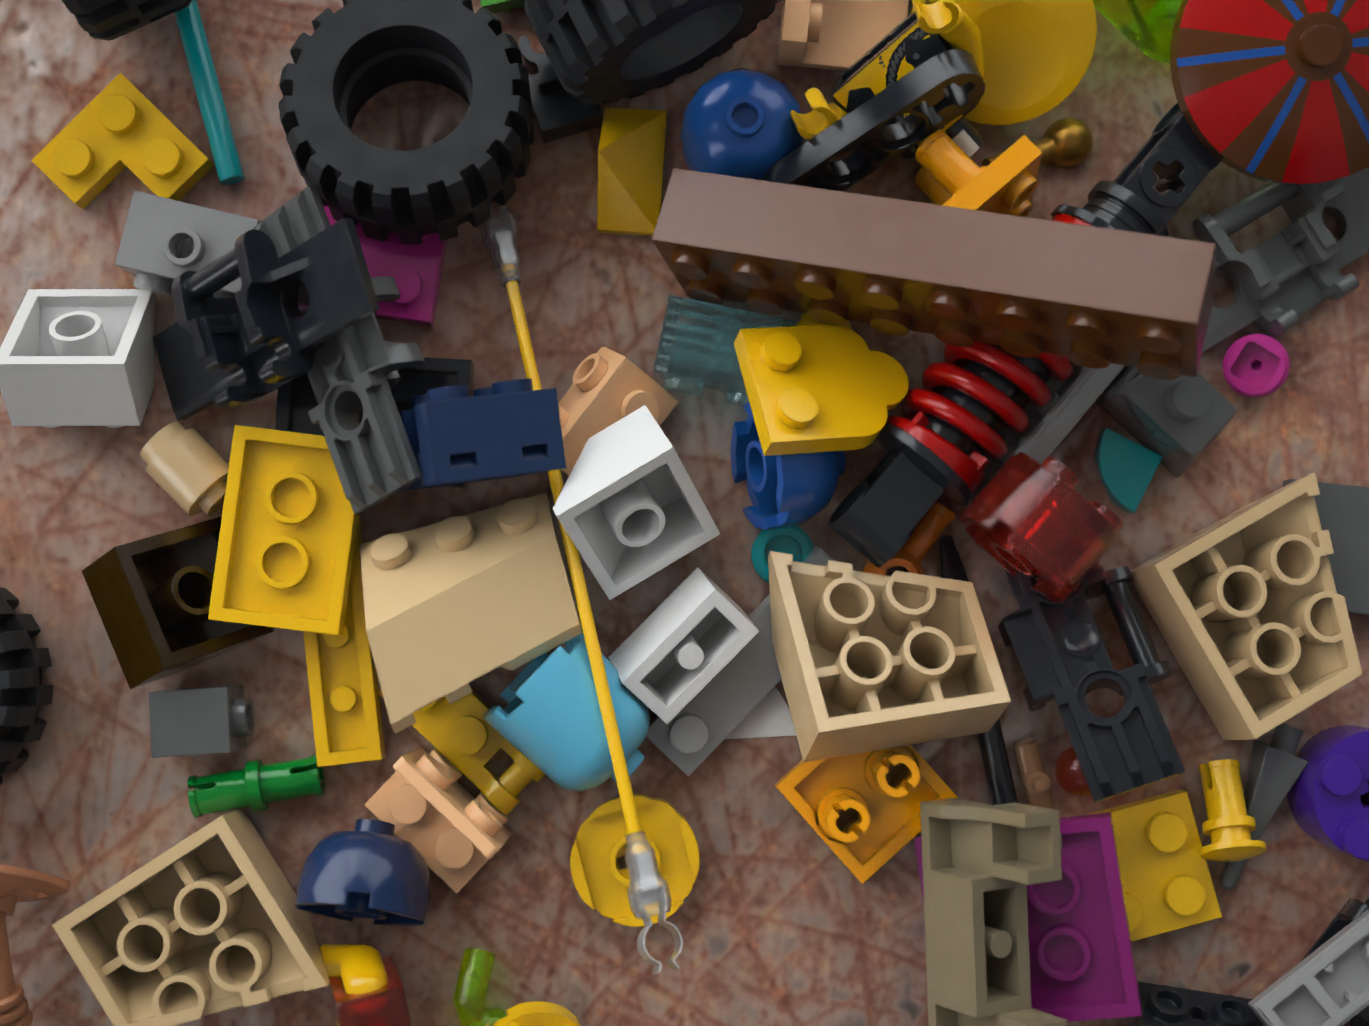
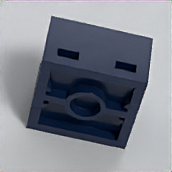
M532 379L496 382L492 384V387L473 390V397H469L468 385L427 390L428 394L410 397V410L399 411L422 478L402 489V491L521 477L566 468L556 388L533 390Z

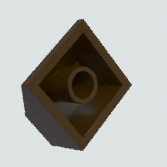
M222 516L116 546L82 570L84 579L130 689L187 670L273 632L272 627L208 619Z

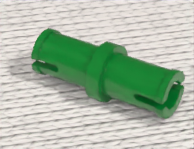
M316 754L311 757L266 765L263 764L261 759L247 761L243 769L203 776H190L187 786L189 789L194 788L193 791H188L191 812L195 818L202 817L205 814L251 807L253 812L268 810L269 803L312 795L321 796L325 794L324 782L321 783V780H325L323 766L317 767Z

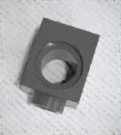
M243 685L149 692L152 758L230 753L246 748V737L253 734V704L250 698H244Z

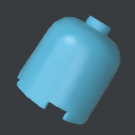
M583 633L565 642L566 646L564 648L559 646L550 656L544 653L533 659L500 694L509 703L503 710L500 706H492L484 714V719L553 782L566 790L578 792L596 788L610 777L616 782ZM602 654L630 776L645 757L638 750V747L648 733L650 724L649 710L639 698L621 683L618 677L619 672Z

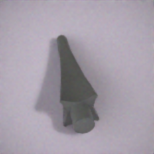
M1285 723L1276 727L1270 744L1257 739L1254 740L1244 794L1247 815L1254 817L1257 829L1250 832L1252 840H1259L1284 798L1309 763L1295 754L1304 731ZM1248 859L1226 863L1221 878V886L1225 890H1232L1236 886Z

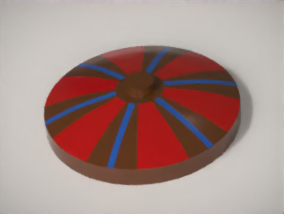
M1369 0L1182 1L1173 27L1170 47L1172 84L1177 102L1188 125L1200 142L1214 156L1227 166L1247 176L1262 181L1287 185L1333 181L1369 167Z

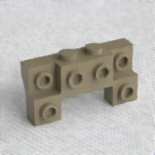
M956 798L920 802L928 1025L1068 1026L1067 1019L1031 1008L1027 884L1062 880V836L1060 832L1059 810L1015 802L990 805Z

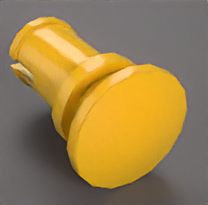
M1238 760L1209 761L1208 764L1202 763L1198 766L1208 820L1202 823L1204 835L1211 837L1212 843L1199 850L1202 859L1218 862H1236L1259 856L1267 851L1264 841L1251 839L1250 832L1257 828L1255 818L1247 815L1240 774L1241 764Z

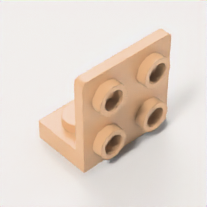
M783 0L777 65L846 71L907 17L909 0Z
M419 747L399 758L393 765L396 772L364 806L380 821L394 824V834L400 839L411 842L425 858L427 866L457 894L510 838L512 833L504 826L509 817L491 804L482 793L475 799L459 784L457 780L462 776V772L437 749L434 748L428 754L422 747Z

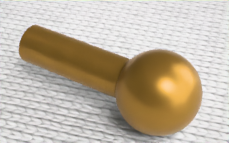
M1062 118L1048 127L1042 139L1032 143L1042 152L1040 166L1051 162L1061 168H1072L1080 165L1088 158L1093 147V137L1088 126L1082 121L1075 118ZM1002 153L984 158L981 162V167L988 166Z

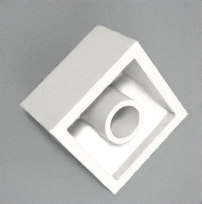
M28 289L0 347V390L12 426H42L46 428L60 426H106L110 428L140 426L151 398L155 381V345L153 341L156 322L155 294L143 289Z
M646 405L588 439L552 508L609 600L720 535L716 524L674 447Z

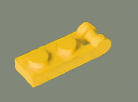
M380 689L377 693L384 699L382 690ZM473 690L472 693L449 704L444 696L414 712L413 715L416 723L412 724V726L462 772L491 804L505 815H509L521 802L518 794L532 779L539 782L546 775L484 719V714L491 707ZM502 748L514 762L499 777L486 764Z

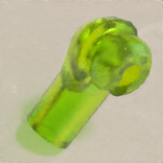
M464 948L453 998L461 1026H485L487 1023L488 1026H492L497 1020L507 1016L502 1009L487 1007L486 997L496 956L492 952L476 948Z

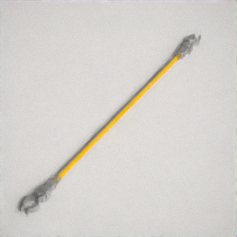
M490 204L491 218L480 225L482 240L490 250L494 270L501 277L502 286L507 289L526 379H532L533 390H542L519 284L521 283L519 275L521 259L517 246L520 234L517 218L511 209L505 207L506 205L501 206L500 209H492V204ZM560 470L547 472L554 504L564 487ZM558 520L628 835H625L627 842L625 860L630 878L627 895L631 911L636 919H642L645 924L637 939L638 951L646 962L654 965L653 974L661 972L662 963L652 958L645 946L646 934L653 925L650 916L658 915L659 925L666 927L672 933L675 942L673 954L667 960V964L672 970L680 967L675 962V959L682 950V935L674 924L666 921V912L671 910L668 883L659 873L655 851L648 843L645 831H641L579 551Z

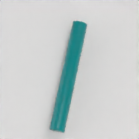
M192 0L188 7L175 12L174 15L220 184L234 185L244 181L245 177L198 3L196 0Z

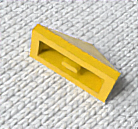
M604 108L598 148V233L653 236L662 202L667 111Z

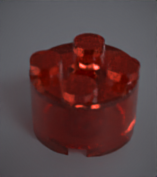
M1023 452L1011 456L959 517L960 521L970 523L965 528L966 532L994 561L1014 577L1019 571L1029 577L1036 576L1039 580L1031 589L1058 603H1064L1116 541L1117 534L1124 527L1122 520L1112 510L1097 501L1090 503L1074 489L1080 481L1063 463L1048 456L1042 464H1039Z

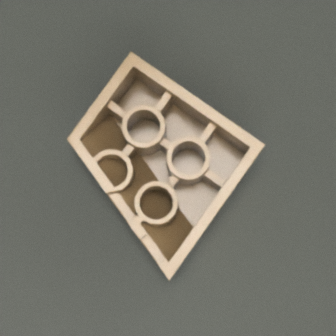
M1315 472L1226 515L1131 570L1134 578L1132 584L1223 740L1257 739L1363 675L1345 597L1337 594L1328 555L1334 554L1329 530H1322L1314 496L1320 495Z
M547 493L525 499H513L503 505L463 516L449 517L435 524L399 534H387L377 540L360 544L366 633L390 724L395 734L416 723L413 713L445 696L449 704L472 693L469 683L498 667L513 671L583 633L564 545Z
M770 551L768 555L772 645L803 762L989 732L1011 703L973 582L896 570L891 576L855 571L851 563L828 560L826 566L793 561V554Z
M243 808L221 815L52 924L113 1026H175L201 1019L206 1015L241 1006L248 1007L267 1002L275 997L302 990L305 992L330 984L310 916L307 912L297 909V905H295L297 895Z

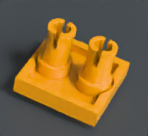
M943 129L930 135L915 153V160L923 167L917 172L914 184L936 205L1027 217L1034 207L1031 201L1034 191L1039 184L1037 176L1042 152L1025 135L992 163L981 168Z
M912 745L803 762L802 759L774 784L861 884L921 832L920 802L958 798Z

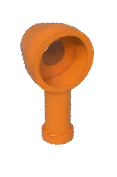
M936 501L917 523L906 543L889 561L880 567H876L867 559L862 572L886 575L891 567L899 566L905 572L925 575L921 561L947 524H952L957 516L947 507Z

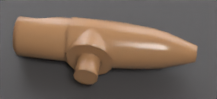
M1027 738L1015 742L1014 750L1029 805L1054 809L1050 789L1051 780L1043 766L1037 740Z

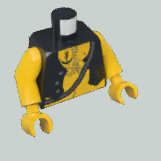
M912 0L914 11L836 78L830 98L835 103L828 104L823 93L818 88L807 90L805 97L813 110L807 114H800L795 110H791L789 113L799 134L803 138L810 140L943 51L960 49L971 53L982 78H984L986 69L979 27L955 3V0H939L934 4H931L929 0H926L923 4L919 0ZM979 102L940 128L969 157L984 142V138L965 118ZM909 113L898 115L888 120L882 126L896 124L904 120ZM928 137L900 155L908 160L915 158L917 149Z

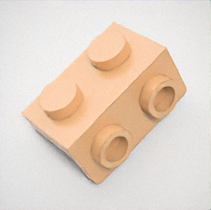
M601 347L597 353L589 355L579 364L573 374L572 386L558 402L566 468L560 470L569 476L590 437L642 406L646 405L658 425L661 426L679 401L627 357L606 347Z

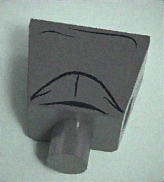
M1124 366L1095 401L1143 447L1163 456L1160 463L1176 478L1180 477L1216 439L1237 413L1234 405L1198 372L1197 377L1180 375L1174 380H1159L1145 376L1136 367Z

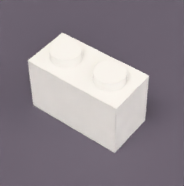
M697 567L608 658L619 672L618 677L621 683L668 724L748 644L759 630L744 611Z

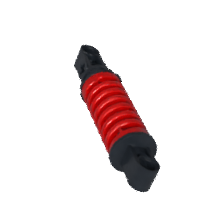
M1177 102L1155 126L1151 137L1122 169L1113 182L1099 181L1089 192L1088 202L1083 209L1066 204L1058 205L1050 214L1052 216L1050 221L1169 237L1166 226L1168 221L1221 160L1214 156L1200 142L1188 125ZM974 341L973 345L967 347L946 344L943 351L945 362L931 363L922 373L924 389L908 390L900 403L904 417L888 416L886 424L876 437L887 453L863 482L856 486L838 505L831 515L828 525L876 567H880L902 548L911 536L917 523L940 496L957 505L966 507L973 499L974 491L984 481L985 473L983 469L989 463V460L978 452L974 451L970 456L967 455L968 452L975 446L993 459L1002 458L1007 453L1008 446L1005 440L991 428V425L997 421L1012 432L1020 433L1025 431L1029 426L1030 420L1025 411L1013 399L1016 396L1037 407L1047 405L1051 400V392L1042 379L1046 375L1058 381L1068 379L1073 373V366L1067 356L1041 352L1038 357H1020L1004 351L1000 345Z

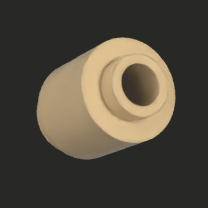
M172 422L159 430L145 444L140 452V457L148 464L146 473L189 516L196 515L202 511L210 516L223 507L229 463L195 429L189 428L186 430L179 422Z

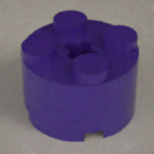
M1353 725L1332 727L1314 735L1299 751L1302 752L1300 758L1309 763L1287 794L1289 806L1298 825L1313 839L1334 851L1369 862V728ZM1367 793L1365 801L1361 803L1360 795Z

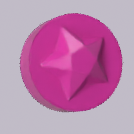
M1256 333L1241 337L1228 348L1223 360V374L1227 383L1234 391L1247 397H1264L1275 392L1284 384L1290 372V357L1287 349L1278 339L1267 334Z

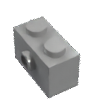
M134 190L115 265L135 277L133 286L149 292L171 296L172 282L176 277L186 271L198 272L234 249L236 239L254 228L260 221ZM241 277L214 293V298L236 299L235 293L242 288Z

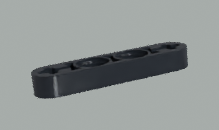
M952 49L933 56L774 163L761 180L844 192L971 109L980 101L985 92V83L972 54L966 50ZM909 113L904 120L896 124L882 126L888 120L898 115ZM855 150L851 155L843 159L829 161L832 157L844 151Z

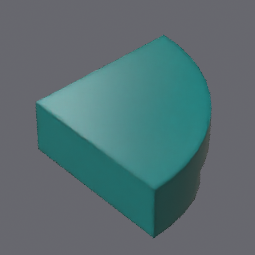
M1104 428L1100 431L1095 447V461H1097L1100 479L1109 499L1116 506L1128 514L1135 513L1163 456L1108 428Z

